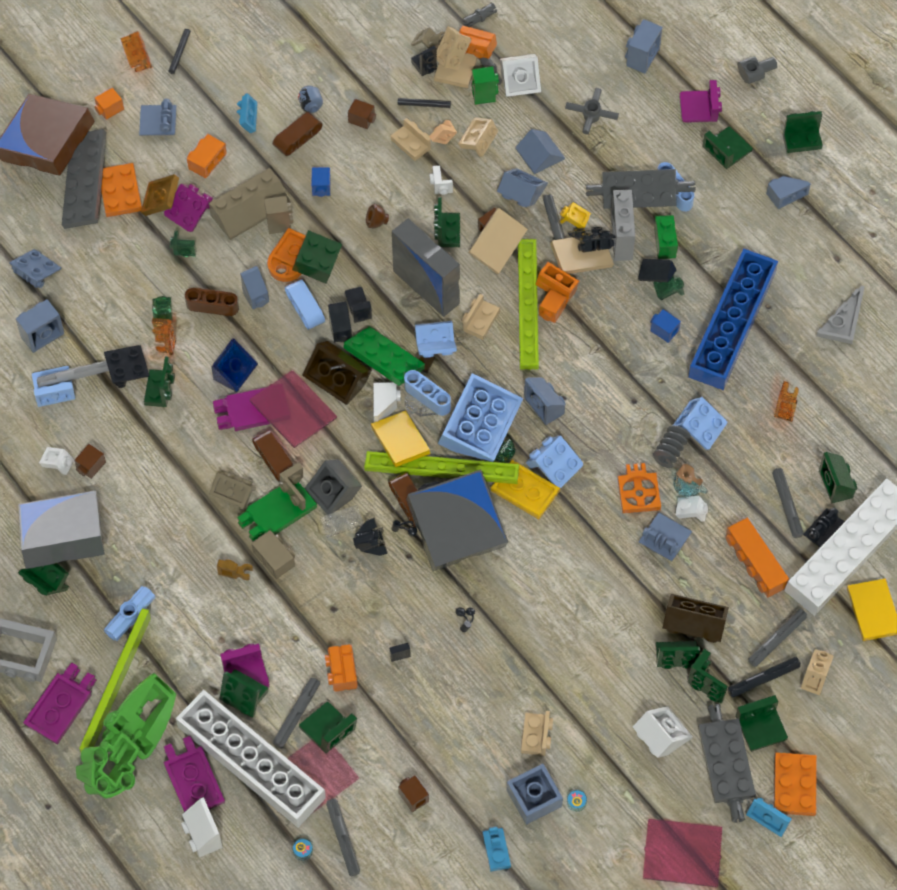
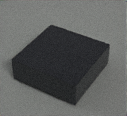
M409 643L389 648L391 662L411 657Z

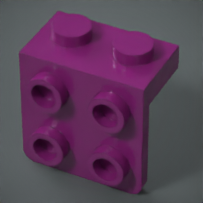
M709 80L708 91L680 92L681 119L683 122L718 121L719 112H722V102L718 100L721 96V89L717 87V80Z
M180 184L175 193L172 208L165 210L164 216L188 232H193L205 210L209 209V203L213 200V197L206 193L201 194L198 192L199 188L193 184L189 186Z
M259 643L247 644L243 648L236 650L228 649L220 654L224 673L228 672L231 674L236 669L266 687H270Z

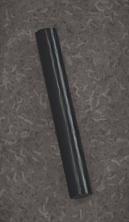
M184 29L168 70L170 74H175L191 33L189 29Z
M398 98V105L451 108V101Z

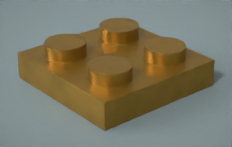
M173 174L149 182L141 213L148 216L171 209L179 177Z

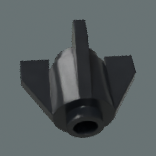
M375 518L365 521L356 532L353 542L355 548L361 552L382 556L388 553L385 544H382L384 543L382 535L384 529L383 527L377 528Z

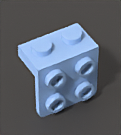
M452 321L415 325L416 344L419 355L433 357L434 354L452 355L453 352L457 351Z
M561 435L549 436L542 442L543 446L539 450L536 449L529 455L530 459L526 464L530 468L539 467L552 484L561 488L583 466V462Z

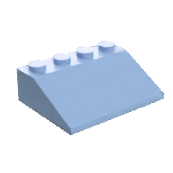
M472 373L438 444L456 453L494 462L523 398Z

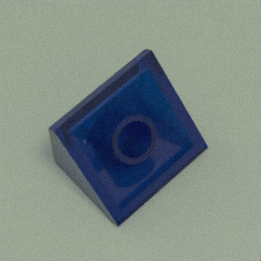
M232 338L211 366L213 380L238 392L258 363Z

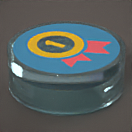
M581 790L571 791L567 795V806L572 811H582L587 805L586 794Z
M305 838L296 840L292 846L293 855L298 860L309 859L313 854L311 841Z

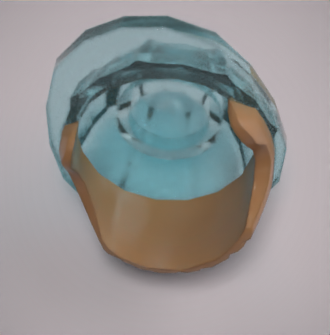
M683 464L678 472L674 473L673 484L679 495L691 497L696 496L699 492L708 493V489L702 485L703 480L695 477L694 468L690 465Z

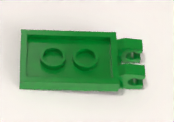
M299 482L293 485L305 499L304 510L294 506L287 492L284 493L279 486L248 506L246 512L237 517L239 520L238 524L242 529L253 522L257 524V526L249 531V538L252 542L270 530L274 535L278 534L317 508L316 502Z

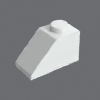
M374 383V422L387 418L397 409V401H401L400 390H397L395 383Z

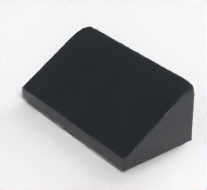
M643 259L638 280L668 283L677 269L672 260Z

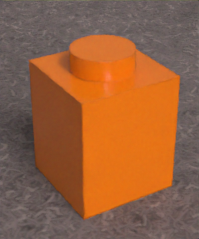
M113 87L95 97V110L99 115L102 114L106 120L124 110L122 98Z
M550 289L539 306V316L546 321L556 323L566 308L567 297Z

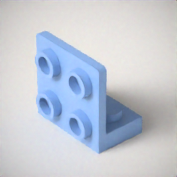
M69 366L32 373L34 394L38 407L75 400L72 380L40 388L37 384L38 377L69 370Z
M703 397L689 401L673 425L686 429L705 450H708L728 422Z

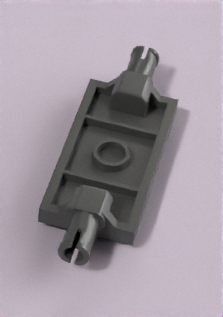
M676 169L602 172V185H586V190H593L586 192V196H603L604 209H612L613 190H632L633 208L677 206V194L679 192L696 191V187H688L696 185L695 180H677Z
M715 704L716 708H714V705H710L707 708L711 723L699 724L698 728L714 803H727L730 806L732 822L737 823V819H739V822H743L745 817L741 803L745 799L755 798L756 793L739 719L724 721L720 704Z

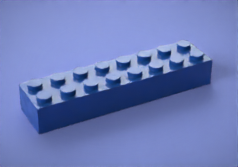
M743 248L690 365L688 378L724 391L776 274L777 260Z

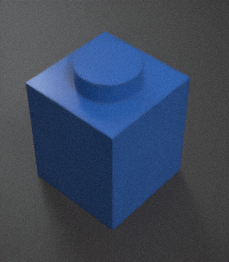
M312 167V196H330V167Z
M663 309L659 314L656 313L652 317L650 331L669 343L680 331L681 321Z

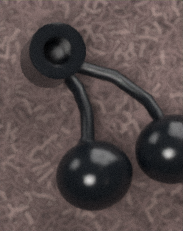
M395 520L391 527L393 532L405 529L411 537L415 536L418 532L416 526L409 529L400 527L406 523H411L414 526L413 520L403 523Z
M459 607L455 610L457 616H463L466 619L460 627V630L465 633L472 626L471 623L474 620L475 609L469 607L465 611L464 608ZM465 614L472 616V620L470 622L468 618L465 616Z

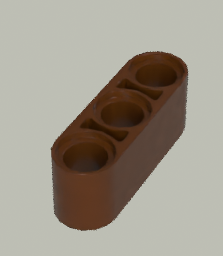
M306 112L274 138L272 144L282 154L289 156L321 130L323 124L310 112Z
M189 288L185 292L186 307L190 311L224 316H234L239 311L238 297L232 292L202 288Z
M267 430L252 438V442L276 480L280 482V474L292 467L293 463L272 432Z
M403 473L389 480L388 484L408 520L412 521L413 518L406 498L408 494L418 490L408 474Z

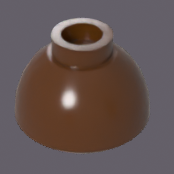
M373 203L368 208L366 214L367 227L374 229L388 223L389 214H386L380 205Z

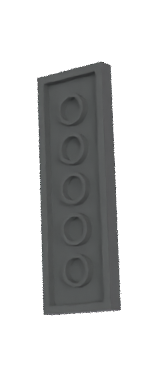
M104 129L89 131L75 149L68 163L61 224L64 229L98 223L106 132Z

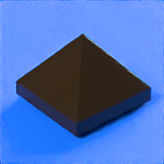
M417 352L415 357L425 363L424 370L422 371L428 373L435 357H423V355H419V352Z

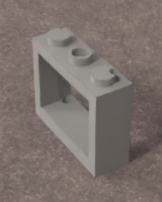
M613 190L611 223L612 234L616 236V238H613L614 261L633 260L635 225L632 190Z
M0 618V637L1 634L43 644L35 668L0 659V672L12 678L16 676L22 677L28 682H42L57 641L55 632Z

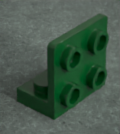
M822 111L793 113L786 116L783 131L786 153L822 149L823 144L819 132L823 115Z
M730 126L717 135H714L710 130L704 134L702 147L726 170L753 150Z
M438 197V204H434V239L438 240V246L460 247V213H442V197Z
M165 356L163 370L149 369L150 377L147 380L144 406L167 407L168 400L171 401L172 389L170 387L171 384H174L175 373H173V363H170L169 356Z
M696 641L656 642L655 644L657 667H662L663 669H671L673 667L689 669L700 654V647H696Z
M704 649L691 667L688 683L694 690L705 693L711 701L722 704L728 686L709 674L710 669L708 668L712 663L710 661L711 652Z
M776 695L737 708L735 717L740 721L743 736L751 752L788 739L776 710L778 706Z
M326 702L299 724V728L327 754L355 730L358 718L352 713L345 717L329 702Z

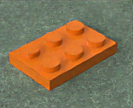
M129 163L103 168L101 191L106 217L141 211L142 206L134 164Z
M775 753L774 808L783 814L816 815L817 755Z

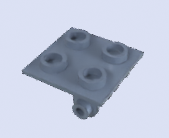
M164 99L161 105H141L139 136L175 135L176 105H172L169 99Z
M35 249L9 263L12 265L15 274L26 279L35 288H42L44 286L43 279L62 269Z
M658 513L650 526L644 529L639 543L666 559L673 561L692 531Z

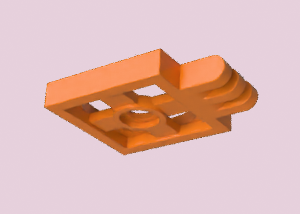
M637 463L633 464L634 471H631L630 464H626V475L618 476L622 514L661 510L657 474L647 473L645 463H641V470H638ZM642 481H650L654 488L645 489L642 487ZM627 482H634L633 490L623 491V487ZM636 491H642L643 495L637 496ZM655 496V499L645 506L644 500L646 497ZM633 498L637 506L630 504L626 499Z

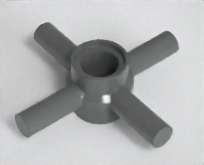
M595 88L592 99L586 101L584 106L570 102L566 103L565 109L583 113L586 120L582 131L583 134L588 135L592 123L597 122L600 117L618 120L619 113L601 109L599 99L602 90L600 88Z

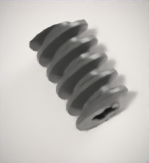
M669 426L653 453L655 461L666 468L674 467L672 463L677 462L676 457H679L680 451L684 450L683 445L687 444L686 439H690V433L682 427Z

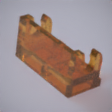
M138 31L120 38L130 67H136L135 72L153 68L144 41Z
M152 318L154 328L152 333L155 334V342L165 344L164 347H155L156 350L174 355L177 339L173 320Z
M783 381L774 417L793 422L799 389L795 387L794 393H789L787 391L789 382Z

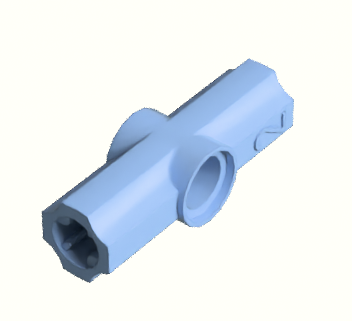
M141 586L129 601L121 605L118 614L104 628V632L108 637L118 641L130 626L135 624L141 609H146L156 598L151 590ZM127 612H134L130 616L125 615Z

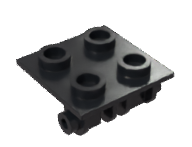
M592 227L591 230L586 231L585 229H575L574 232L568 233L569 236L580 241L578 250L583 253L611 249L614 247V240L612 238H616L614 234L602 229V227Z
M141 345L104 352L112 384H115L118 388H124L127 381L150 377Z
M826 508L803 535L821 548L845 521L838 517L839 511L836 508Z

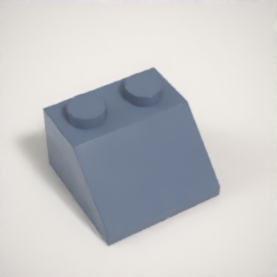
M515 168L504 172L497 192L501 193L503 198L518 201V205L527 208L535 205L547 187L548 182Z
M544 378L525 379L524 399L545 425L565 414L566 403L561 396L554 392L551 383H547Z

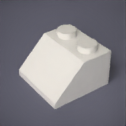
M535 54L500 59L501 75L506 97L541 92L538 57Z
M668 706L647 711L633 726L637 736L647 744L650 752L657 758L669 755L693 737Z
M203 797L182 814L184 822L181 823L185 834L189 833L192 840H189L192 851H197L199 857L223 848L219 832Z

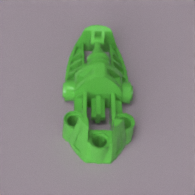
M155 673L140 682L123 701L118 710L110 712L103 722L106 729L103 732V741L100 746L86 747L82 750L81 760L83 764L76 766V777L84 782V788L88 794L99 795L106 799L114 797L125 790L132 789L135 784V777L133 775L135 766L132 763L137 756L142 760L148 758L160 741L170 719L176 693ZM154 699L162 700L145 722L139 717L143 712L142 708L148 701L151 702ZM108 760L116 763L109 776L102 771Z

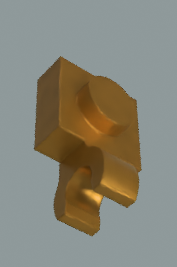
M218 560V575L250 580V575L244 572L246 570L253 571L251 564L238 566L232 560Z

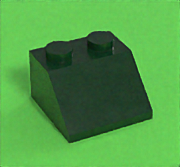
M824 452L819 473L831 504L854 498L857 484L855 479L851 478L849 464L845 463L843 456Z

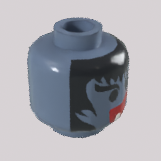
M305 86L298 94L300 106L305 112L315 113L323 105L321 93L316 87Z

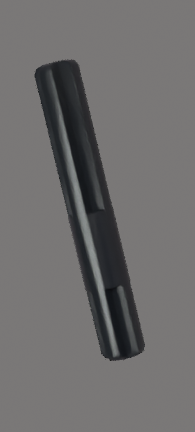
M793 657L728 686V693L731 697H736L801 667L800 660L797 657Z

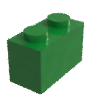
M493 66L472 69V95L475 105L496 102V95L499 94L497 85L499 84L498 73H494Z
M674 215L656 216L654 232L658 259L676 258L678 243Z

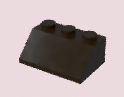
M325 341L317 343L302 376L345 405H348L365 386L372 370L331 342Z
M671 594L662 629H666L670 633H683L690 638H704L711 643L721 642L729 607Z

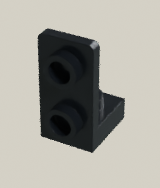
M435 46L411 58V63L421 76L431 74L437 69V48Z
M357 287L346 290L345 297L354 323L372 319V307L370 301L366 300L363 288Z

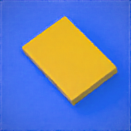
M406 410L371 423L372 430L395 467L430 454L429 447Z
M514 460L510 461V463L512 464H519ZM519 464L518 483L495 482L491 487V492L539 520L560 492V488Z
M886 578L848 585L847 591L862 640L868 641L897 635V613Z

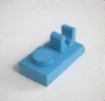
M246 93L242 96V100L237 103L241 108L237 110V113L240 115L239 123L241 127L249 133H253L256 131L258 102Z
M763 798L754 799L746 815L782 837L792 819L776 808H773L772 804L768 805L763 802Z
M492 827L487 831H482L490 872L511 868L503 828Z

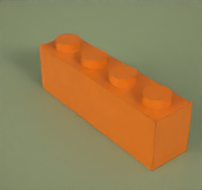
M748 517L728 527L725 537L729 546H733L739 561L744 562L749 576L754 577L759 591L769 598L784 590L790 579Z

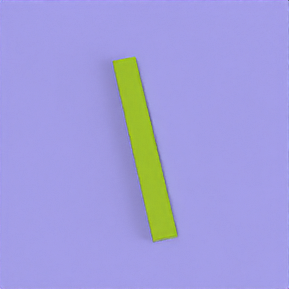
M521 239L518 244L520 370H539L537 286L535 285L537 281L536 239Z
M367 451L364 466L365 471L407 473L408 475L452 479L481 470L486 482L509 484L518 483L520 468L519 464L431 456H424L395 467L387 453Z
M142 608L79 747L80 753L84 748L94 747L103 728L104 719L111 710L151 620L149 610Z

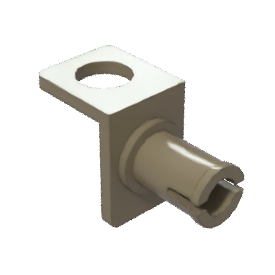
M429 27L418 32L411 45L415 46L423 43L428 49L433 46L438 49L443 38L442 35L445 32L442 31L436 34Z

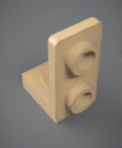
M814 650L801 689L817 695L821 694L834 657L833 655L828 654L826 651Z

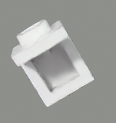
M433 166V173L429 174L430 185L434 184L435 194L445 195L453 193V181H442L440 166Z
M700 496L678 498L675 515L679 519L697 517L701 522L705 521L708 506Z

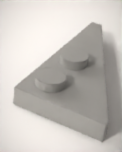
M861 286L852 293L848 301L844 302L836 310V313L828 319L827 323L818 330L816 337L852 344L865 286Z

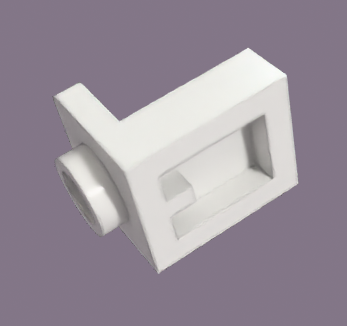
M47 447L39 464L45 468L58 469L63 475H67L74 459L65 449Z

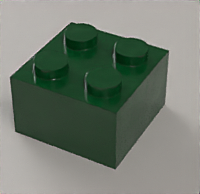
M308 230L292 270L326 284L342 244Z

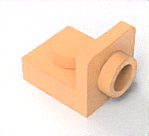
M445 120L443 124L434 129V132L429 137L432 142L447 144L457 131L450 120Z

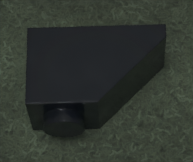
M347 301L328 304L329 324L334 343L346 342L352 338Z

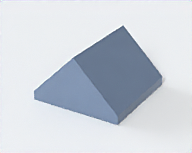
M531 129L515 148L533 174L565 160L564 155L547 132Z

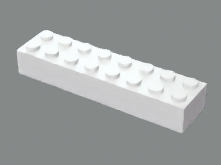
M886 478L788 581L784 591L812 615L815 616L897 529V486Z
M205 690L177 716V726L187 736H191L193 741L297 828L326 799L325 789Z

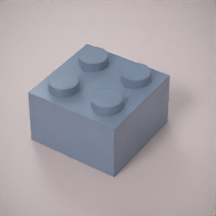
M644 19L640 25L636 26L633 38L630 37L626 44L628 48L625 55L627 67L646 74L660 50L662 26Z
M48 299L36 304L35 307L15 318L20 336L32 353L64 335L60 315Z
M544 764L507 781L506 791L526 825L562 807L563 797Z

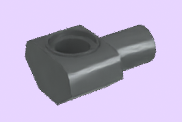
M753 56L738 62L737 66L744 82L750 84L764 79L765 72L777 69V61L774 57L758 62L757 58Z

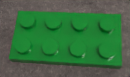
M370 326L344 342L343 348L398 386L404 383L406 372L410 370L421 372L425 367V363Z

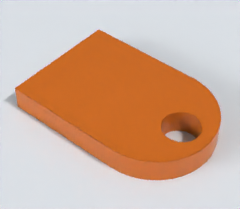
M290 228L286 230L267 261L268 271L274 279L289 282L301 276V273L292 269L306 237L305 235ZM281 268L286 270L283 274H279L276 271Z

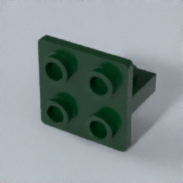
M57 563L28 569L24 568L18 572L25 582L32 584L42 595L47 596L64 592L69 588L65 584L69 573Z
M234 669L231 674L228 672L223 674L219 699L253 718L256 714L257 705L266 696L269 688Z

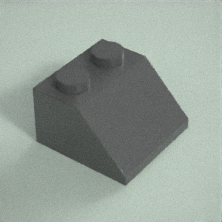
M336 459L324 461L304 489L327 515H331L350 502L362 485L342 462Z

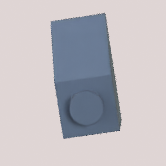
M782 176L768 183L766 194L777 209H780L808 195L811 184L808 181Z
M255 266L240 273L242 291L251 308L255 309L266 305L269 302V296L259 268Z

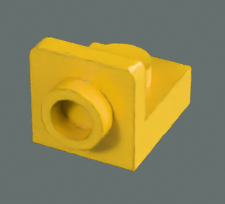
M573 202L568 207L565 206L560 212V222L563 224L568 221L577 228L584 229L591 213Z

